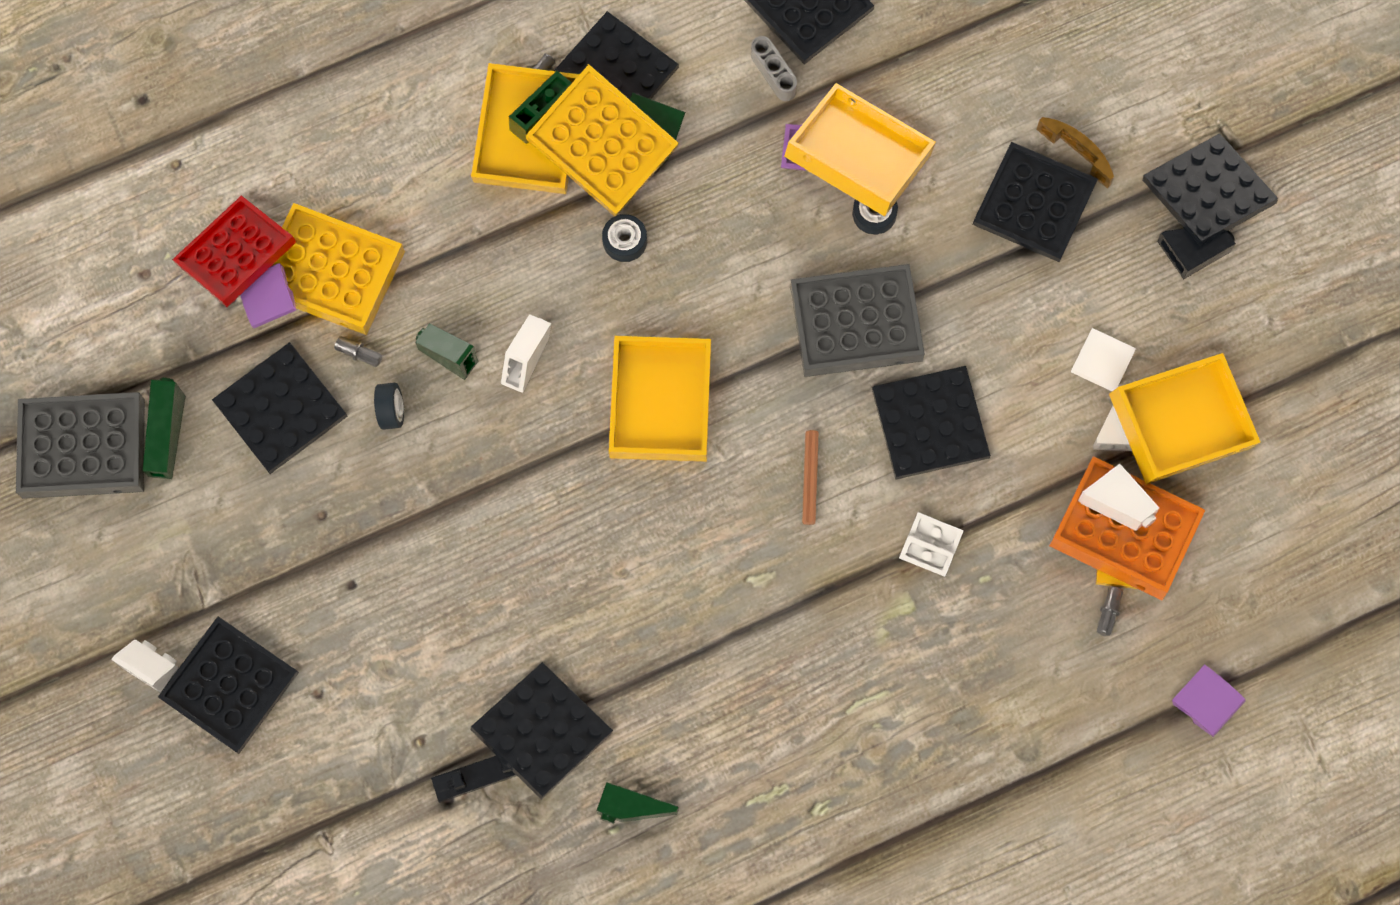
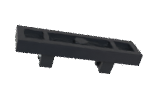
M493 756L432 777L431 780L438 802L441 803L517 777V775L497 756Z

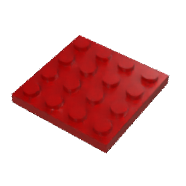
M241 195L172 260L224 306L228 307L297 241L290 233Z

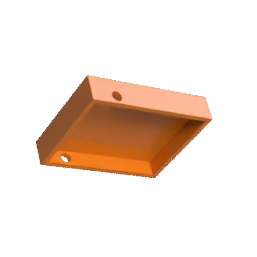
M1093 456L1049 546L1162 601L1169 591L1205 509L1151 483L1146 484L1144 480L1130 474L1159 507L1155 515L1157 519L1147 528L1141 526L1135 531L1082 505L1078 501L1085 489L1115 468V466Z

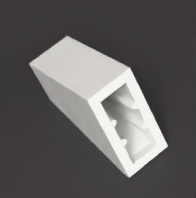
M529 314L505 353L501 379L502 385L522 393L524 392L548 342L551 323Z
M1112 406L1096 438L1093 450L1132 451L1114 406Z
M1121 464L1085 489L1078 500L1082 505L1135 531L1141 526L1145 528L1150 526L1157 519L1155 515L1159 510L1157 504Z

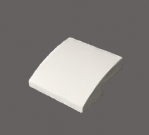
M1092 328L1071 372L1113 391L1118 387L1136 348Z
M918 512L899 558L945 577L964 530Z

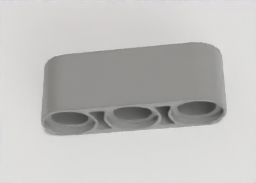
M756 37L751 44V58L780 100H792L797 90L795 75L768 37ZM759 48H764L767 51L764 53H760L756 50ZM776 66L779 70L771 71L769 68ZM788 84L791 88L783 89L781 86Z

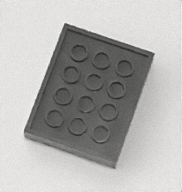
M910 264L791 279L790 290L804 377L923 362L925 353Z
M136 392L18 399L16 493L22 499L144 492L145 399L142 395Z

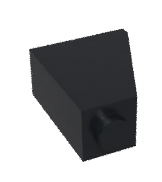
M1185 229L1166 230L1160 234L1157 241L1183 280L1229 254L1236 244L1233 234L1227 231L1206 244L1199 246Z

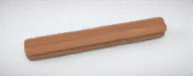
M808 430L805 434L802 523L805 525H814L816 521L819 433L815 430Z

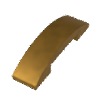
M1042 117L1039 120L1037 131L1053 144L1061 138L1093 165L1090 175L1097 178L1107 189L1111 186L1114 174L1110 164L1101 150L1087 136L1061 121Z

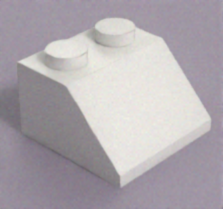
M133 640L111 659L121 668L160 693L179 669L175 665L177 660L166 653L160 656L155 652L157 648L146 640L143 643Z

